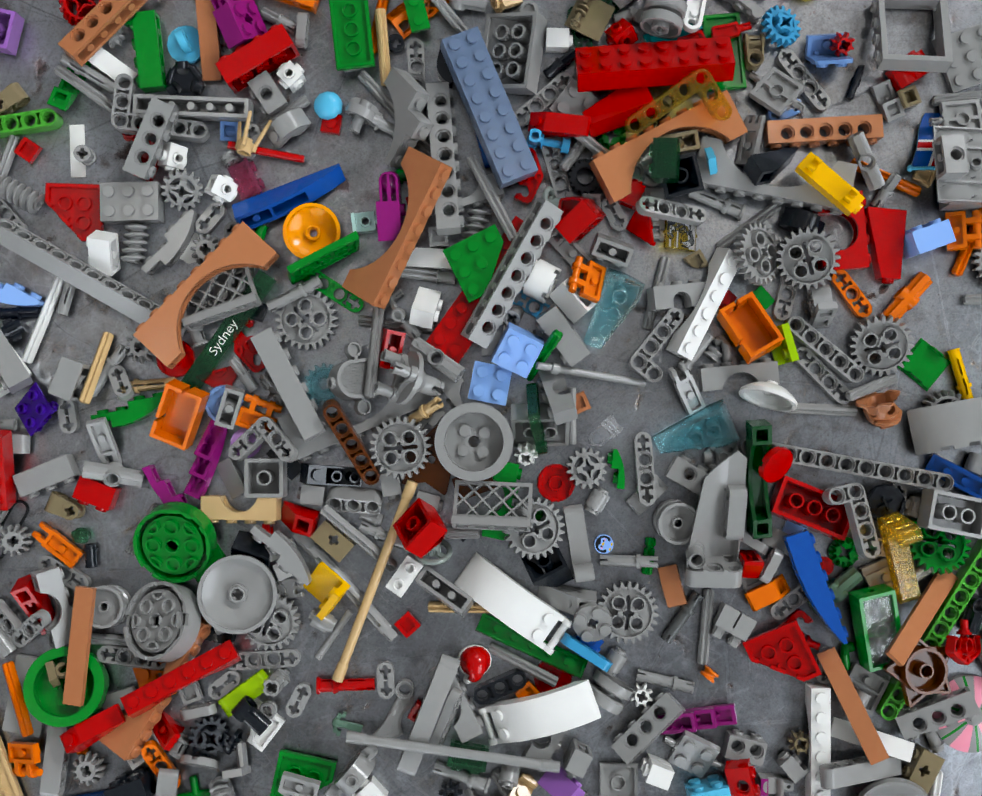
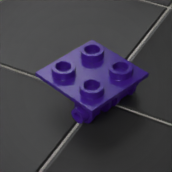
M35 382L17 404L15 410L29 435L32 436L43 429V426L48 423L52 415L58 410L59 405L55 401L48 402L39 385Z

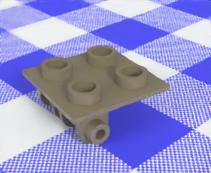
M577 0L564 25L599 42L616 8L601 0Z

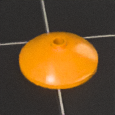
M305 203L297 206L288 214L283 224V239L287 248L301 259L339 240L341 236L340 224L335 214L326 206L318 203ZM312 231H317L315 237H311Z

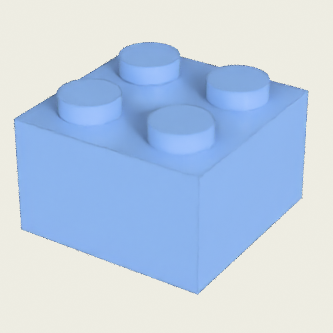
M938 218L924 225L921 224L906 230L903 247L905 259L955 242L956 238L949 219L941 221Z
M509 322L492 354L491 362L527 378L544 346V339Z
M475 361L468 399L506 406L512 372L499 365Z

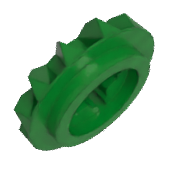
M623 127L613 130L614 135L618 137H613L610 143L609 136L606 133L596 136V141L604 148L610 150L609 147L618 142L621 145L625 143L626 130Z
M846 537L845 541L833 540L831 542L828 555L835 565L846 568L853 566L859 560L853 539ZM841 547L849 549L847 552L848 558L844 555L839 556L842 553Z

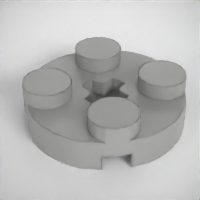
M590 602L581 605L576 610L573 617V628L584 642L599 641L611 633L612 616L606 607ZM589 619L598 621L596 625L593 626L588 624Z

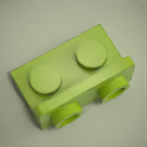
M789 323L776 326L785 339L779 347L771 351L773 360L778 361V365L800 360Z

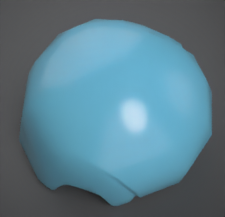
M326 91L316 97L314 111L321 119L330 120L342 113L343 102L336 93Z

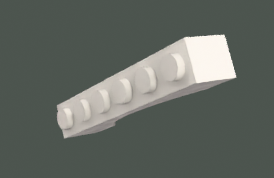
M716 248L708 264V276L702 295L686 321L674 332L666 348L667 351L679 358L692 361L739 268H736L738 260H734L737 253H734L730 248Z
M805 683V705L809 729L808 769L810 771L805 777V796H831V789H824L820 786L819 770L820 765L831 763V688L822 683Z

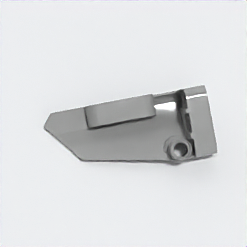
M738 450L720 462L704 477L689 546L685 551L687 558L685 584L689 587H741L743 566L739 560L740 541L744 539L748 494L745 486L747 457ZM694 555H699L696 559H692Z

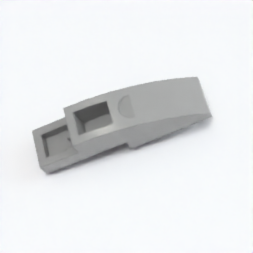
M192 209L185 211L181 214L180 220L176 224H171L166 229L164 237L168 242L161 244L157 249L158 252L154 256H149L141 267L147 274L153 275L163 264L171 268L179 260L195 232V223L199 216L197 212Z
M258 524L250 530V533L253 534L252 538L260 544L263 542L268 546L267 549L272 554L280 555L276 563L279 564L278 568L286 574L288 572L295 576L294 580L302 586L304 584L308 586L311 583L312 577L305 560L294 544L283 533L276 530L273 534H270Z

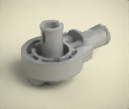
M358 97L350 99L344 111L353 118L348 130L359 134L364 123L374 127L373 131L380 129L392 136L394 135L395 124L383 119V114L378 111L376 106Z

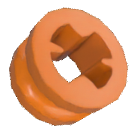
M705 665V669L701 670L700 673L710 682L714 683L715 677L718 678L719 675Z

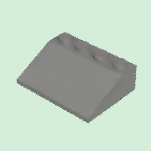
M538 11L487 14L483 40L504 90L508 94L537 95L547 19Z

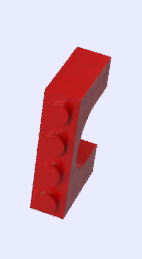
M866 198L861 202L864 206L856 214L852 212L849 216L845 214L838 215L849 222L852 227L853 237L846 249L835 253L841 256V259L835 260L840 264V267H834L836 271L862 270L870 267L871 254L868 253L870 238L869 234H866L868 217L864 212ZM822 209V212L813 211V213L819 216L832 215L829 210ZM824 260L817 261L818 269L825 267L826 262Z

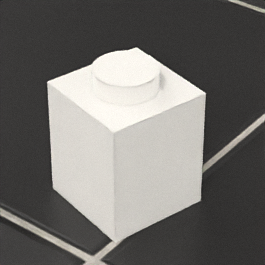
M546 28L545 53H567L569 47L573 46V35H569L570 28Z

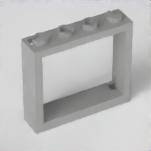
M874 0L871 2L870 12L873 13L871 28L874 29L872 44L875 45L873 59H876L877 70L946 73L953 63L948 0ZM885 8L933 10L937 56L888 54Z

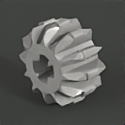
M207 234L206 237L199 235L200 241L193 240L196 247H191V250L196 252L192 254V258H197L196 263L201 264L204 262V258L207 255L204 250L205 248L208 249L207 246L211 248L212 252L218 247L217 242L219 238L216 236L212 238L210 234Z
M133 336V339H127L130 345H126L125 349H130L127 356H133L132 361L137 362L139 360L141 364H144L146 360L148 362L152 361L151 355H155L146 347L144 351L141 350L142 348L139 347L142 343L135 336Z
M16 524L14 527L8 525L7 530L3 529L1 531L3 536H0V541H2L0 548L5 547L3 554L10 552L11 557H14L16 554L21 556L24 554V551L30 550L28 545L32 544L33 540L28 539V537L32 536V533H25L28 529L26 526L21 529L20 524ZM17 537L18 543L14 544L15 541H12V538Z
M88 751L84 755L80 754L78 759L74 760L73 765L75 767L72 768L71 772L76 773L73 779H80L79 785L84 782L87 786H90L92 782L96 784L105 775L103 770L106 769L107 765L102 764L104 758L99 759V753L92 755V752Z
M218 776L210 781L209 792L211 796H235L230 778L223 779L222 776Z

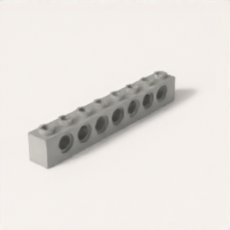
M449 82L425 83L426 91L431 95L427 101L428 119L433 124L429 132L431 157L453 168L450 173L451 177L446 181L441 195L435 204L437 236L461 234L460 227H464L463 215L459 216V209H463L462 197H458L457 191L461 190L460 179H456V172H460L459 160L455 161L454 154H458L457 142L453 143V136H457L456 124L452 125V118H455V109L450 107V101H454L453 89H449ZM438 103L445 104L444 106H437ZM441 120L446 121L445 124H439L438 122ZM441 138L448 139L446 142H440L439 140ZM443 156L449 157V159L445 161L441 160L440 158ZM446 192H451L453 194L450 197L443 196V194ZM448 210L454 212L451 216H447L444 213Z
M536 198L460 335L485 349L493 342L494 335L503 324L506 313L512 308L513 301L522 290L525 279L531 274L532 267L541 256L544 245L550 240L553 229L560 222L563 213L561 209L545 199ZM544 219L543 225L541 226V220ZM525 254L524 259L521 261V256ZM515 271V275L511 278L512 272ZM506 288L505 293L502 295V290ZM487 322L486 327L482 329L483 324Z

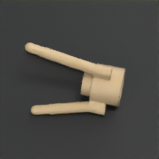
M251 110L248 111L242 137V122H238L235 149L238 154L243 156H251V153H256L258 145L272 123V120L268 121L253 144V140L247 137L252 116Z

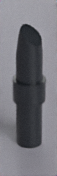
M859 65L854 77L851 79L846 98L849 100H853L857 87L860 85L865 65Z

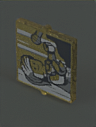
M665 220V230H663L664 248L695 252L696 238L698 237L696 226Z

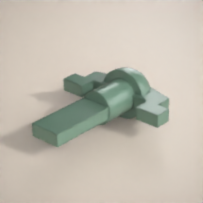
M345 711L338 713L332 720L333 732L339 737L341 730L338 727L361 732L363 725L341 720V718L346 717L347 712Z

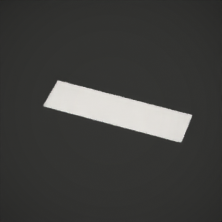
M69 125L71 178L86 177V165L76 160L73 154L74 149L78 145H85V125Z

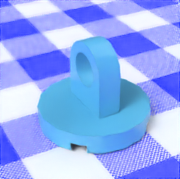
M187 25L174 29L167 41L168 52L177 62L188 61L190 64L200 61L198 30Z

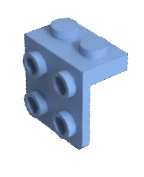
M836 33L806 35L805 59L810 61L811 64L816 65L817 68H826L828 64L845 67L847 63H853L852 57L845 56L842 53L838 57L835 55L836 50L832 51L829 49L832 46L830 39H834Z

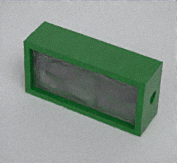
M884 583L848 592L859 665L870 673L882 670L886 664L892 661L885 652L901 628L896 591Z

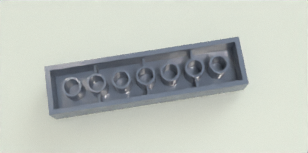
M478 26L442 39L440 50L499 189L535 176L538 171L537 165Z

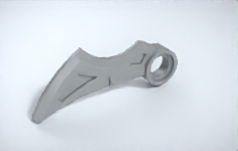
M403 678L396 683L395 694L397 697L384 722L372 735L397 738L403 734L401 727L402 717L409 708L414 706L413 693L415 688L410 679ZM406 684L410 687V691L407 694H403L400 692L399 687Z

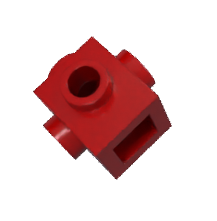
M624 18L613 23L610 28L604 31L607 37V45L633 44L639 40L633 25Z

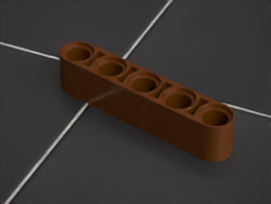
M334 399L326 400L322 407L326 422L365 484H376L379 481L380 475L378 467L374 466L375 462L371 459L370 453L340 404ZM330 407H334L337 409L336 412L332 414L328 413L326 410ZM343 423L346 424V427L338 429L337 425ZM350 439L356 441L354 445L346 444V442ZM360 455L366 457L362 461L356 460V458ZM368 471L375 472L373 476L366 475Z

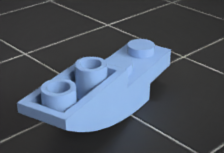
M0 282L1 303L21 307H43L44 301L41 300V295L33 291L31 293L26 292V287L17 282L14 284H3Z

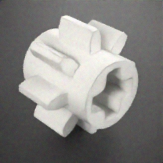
M528 441L523 444L519 443L518 449L514 452V456L517 457V463L520 462L524 466L534 464L535 458H538L539 453L535 451L536 445H532Z
M636 682V687L632 689L634 693L630 701L636 700V707L639 704H643L646 707L648 701H653L649 696L653 691L652 689L646 690V683H643L641 686ZM642 691H643V693H644L645 695H644V696H640V698H639V697L637 696V694H638V693L641 694Z

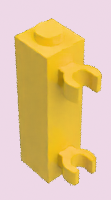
M812 152L796 167V173L846 216H849L852 212L856 214L864 206L861 202L865 197Z

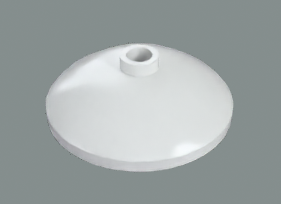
M775 381L753 382L742 386L739 390V396L742 399L761 408L790 412L796 410L798 405L795 397Z

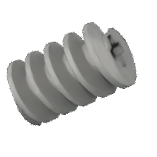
M11 176L5 178L0 185L1 199L7 200L11 204L13 203L14 206L20 207L24 211L27 210L30 214L38 212L45 202V194L39 195V191H33L30 186L26 188V184H19V181L16 179L12 181Z
M480 209L467 210V214L470 217H465V221L468 224H464L463 229L466 231L461 232V236L466 239L486 229L487 227L483 223H487L489 220L485 218V215H491V213Z
M129 223L130 225L124 227L129 233L123 234V237L128 240L122 242L127 248L121 249V252L126 255L121 256L120 259L127 263L144 265L140 260L146 259V257L141 255V252H146L147 249L143 248L142 245L148 244V242L143 240V237L149 236L144 230L150 229V227Z

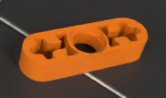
M845 270L836 271L838 276H843L842 282H836L837 275L831 274V285L854 316L857 318L868 317L872 313V305ZM849 283V286H846L843 289H841V287ZM848 289L855 291L856 296L854 299H849L846 296ZM859 298L861 299V301H858V304H852V302L857 301ZM860 306H865L864 312L859 313Z
M149 740L144 743L141 755L157 778L159 769L156 767V763L160 761L166 763L167 769H176L157 741ZM147 749H155L154 755L151 751L147 752ZM179 773L178 787L180 786V782H181V774H180V773Z

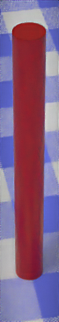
M228 141L227 148L236 150V142ZM257 147L256 153H253L304 163L305 160L304 155Z

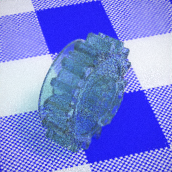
M322 363L321 368L318 365H314L315 370L309 369L310 375L304 377L307 380L306 385L309 389V392L306 394H311L310 399L316 398L317 404H320L322 400L323 402L329 399L335 400L336 396L329 388L324 390L320 386L321 381L328 378L333 365L330 364L328 368L326 363Z

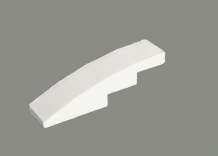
M415 247L406 267L452 270L443 253L444 249Z
M833 717L831 737L862 747L850 722ZM877 731L889 756L911 762L915 743Z

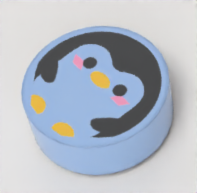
M600 534L595 538L594 547L599 553L607 554L613 549L614 543L609 535Z

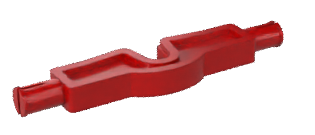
M735 21L713 26L710 30L712 38L730 36V39L740 36L741 32L751 30V23L748 21L738 25V22ZM698 30L695 33L679 37L677 40L706 37L702 30Z

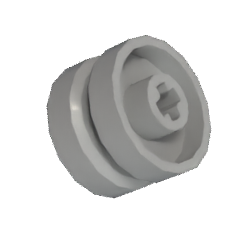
M646 0L644 12L640 20V27L644 32L654 37L663 39L676 38L681 35L683 19L685 18L688 5L684 0Z
M669 499L662 502L653 514L655 531L667 542L674 545L688 543L691 537L696 510L678 499Z
M113 584L94 587L97 590L93 627L104 629L118 626L127 620L125 612L132 599L128 591L119 585Z
M597 668L593 674V679L596 683H590L595 700L600 707L618 716L624 709V704L621 700H629L634 691L617 677H612L602 669Z

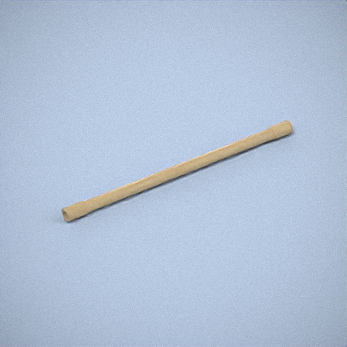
M409 479L406 481L389 532L341 658L333 673L332 680L342 683L346 675L349 661L398 535L393 524L407 511L418 485L415 481Z

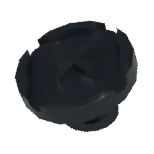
M881 484L875 486L867 494L872 519L879 523H890L901 517L905 510L906 501L902 492L892 485Z

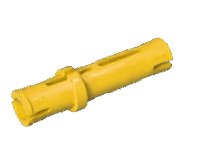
M960 348L947 351L957 386H955L956 390H959V393L962 394L961 399L973 398L971 391L972 383H969Z

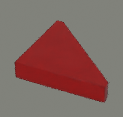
M635 210L625 229L650 245L655 246L656 242H654L651 217L643 216Z
M229 366L197 375L195 378L214 388L226 384L233 386L238 375Z

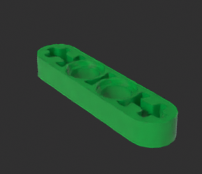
M317 272L320 280L327 279L329 283L326 289L318 288L316 289L317 291L322 292V294L353 313H359L364 309V301L349 292L322 272ZM307 277L302 281L305 282L310 280L311 278ZM337 289L344 290L345 295L342 299L334 297V292ZM349 294L352 295L349 297L351 300H359V308L355 307L354 309H352L353 305L348 301L346 302V305L343 304L347 300Z

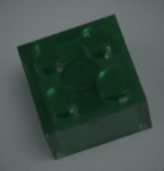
M653 138V143H650L649 155L653 159V162L649 163V176H651L655 183H679L680 142L678 138Z

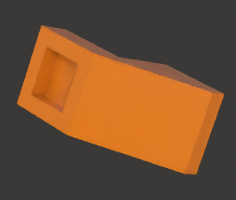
M783 574L772 578L768 584L758 585L744 595L754 612L782 599L791 589Z

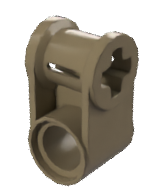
M744 33L742 44L745 70L751 73L752 71L756 72L764 61L765 35L764 33H760V35ZM750 58L756 59L757 64L752 63Z
M18 82L9 84L0 92V116L13 114L30 102V97Z
M57 491L51 492L44 508L45 511L66 520L81 518L86 513L85 505Z

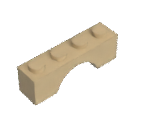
M226 495L201 496V511L207 515L212 523L226 520V523L232 524L238 523V520H245V524H256V521H263V524H275V521L281 520L282 497L257 498L255 504L249 510L241 511L234 508L228 502Z

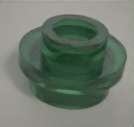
M76 528V530L71 532L72 541L80 544L87 543L89 538H91V532L86 528Z

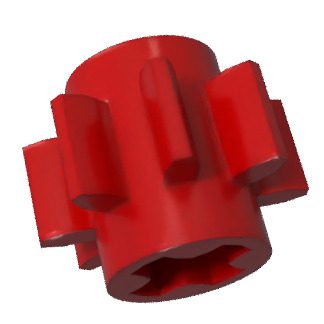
M846 31L843 36L836 32V37L830 39L832 46L829 49L832 51L836 50L835 55L838 57L841 53L848 56L847 52L850 49L854 50L852 42L855 39L852 37L848 38L849 33Z

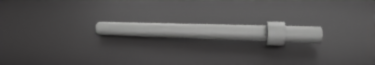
M536 362L535 369L549 371L550 374L558 375L562 373L645 387L646 385L645 379L561 366L560 363L551 362V364Z

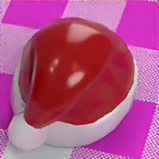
M471 644L462 648L458 653L457 659L460 660L458 669L464 674V683L471 684L472 682L479 681L491 666V655L482 645Z

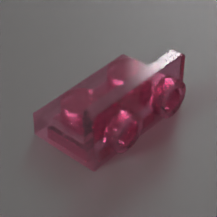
M247 157L242 158V162L228 168L231 178L234 179L233 182L238 185L237 190L242 201L264 193L263 189L266 188L262 178H258L255 173L258 170L254 161H249Z

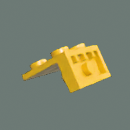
M321 561L311 574V583L308 586L304 584L303 587L321 602L319 605L321 610L316 616L322 621L335 608L351 586Z

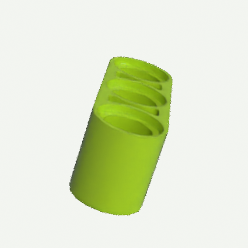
M264 669L259 670L218 700V704L228 717L232 716L231 710L244 696H249L254 700L264 693L263 683L269 676Z

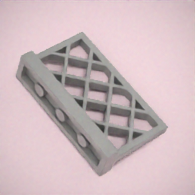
M244 267L245 273L242 279L234 276L238 268L225 271L213 277L212 280L210 279L206 292L198 290V292L204 294L200 303L198 304L192 301V299L190 300L189 304L192 303L198 307L190 315L185 311L182 319L183 326L191 331L261 306L262 302L257 294L250 268ZM221 274L228 275L224 285L216 282ZM232 278L240 281L235 291L228 288ZM244 283L250 286L251 293L246 295L239 293ZM178 284L173 285L175 291L177 290V285H178ZM214 284L222 287L218 297L209 294ZM226 290L234 293L229 301L221 300ZM208 296L215 299L213 306L210 308L203 306Z
M455 480L453 514L451 517L452 527L457 529L531 532L533 483ZM459 485L468 486L472 491L463 497L459 493ZM482 486L488 487L491 491L484 498L477 492ZM501 487H506L510 493L502 499L496 491ZM520 488H529L528 496L523 500L516 494ZM475 493L481 501L472 507L466 500ZM494 494L500 502L491 508L486 500ZM512 495L519 501L513 509L505 502ZM463 502L470 508L466 514H457V509ZM484 503L490 511L485 515H479L475 510ZM502 504L509 510L505 516H499L495 512ZM523 505L527 509V517H519L514 511Z

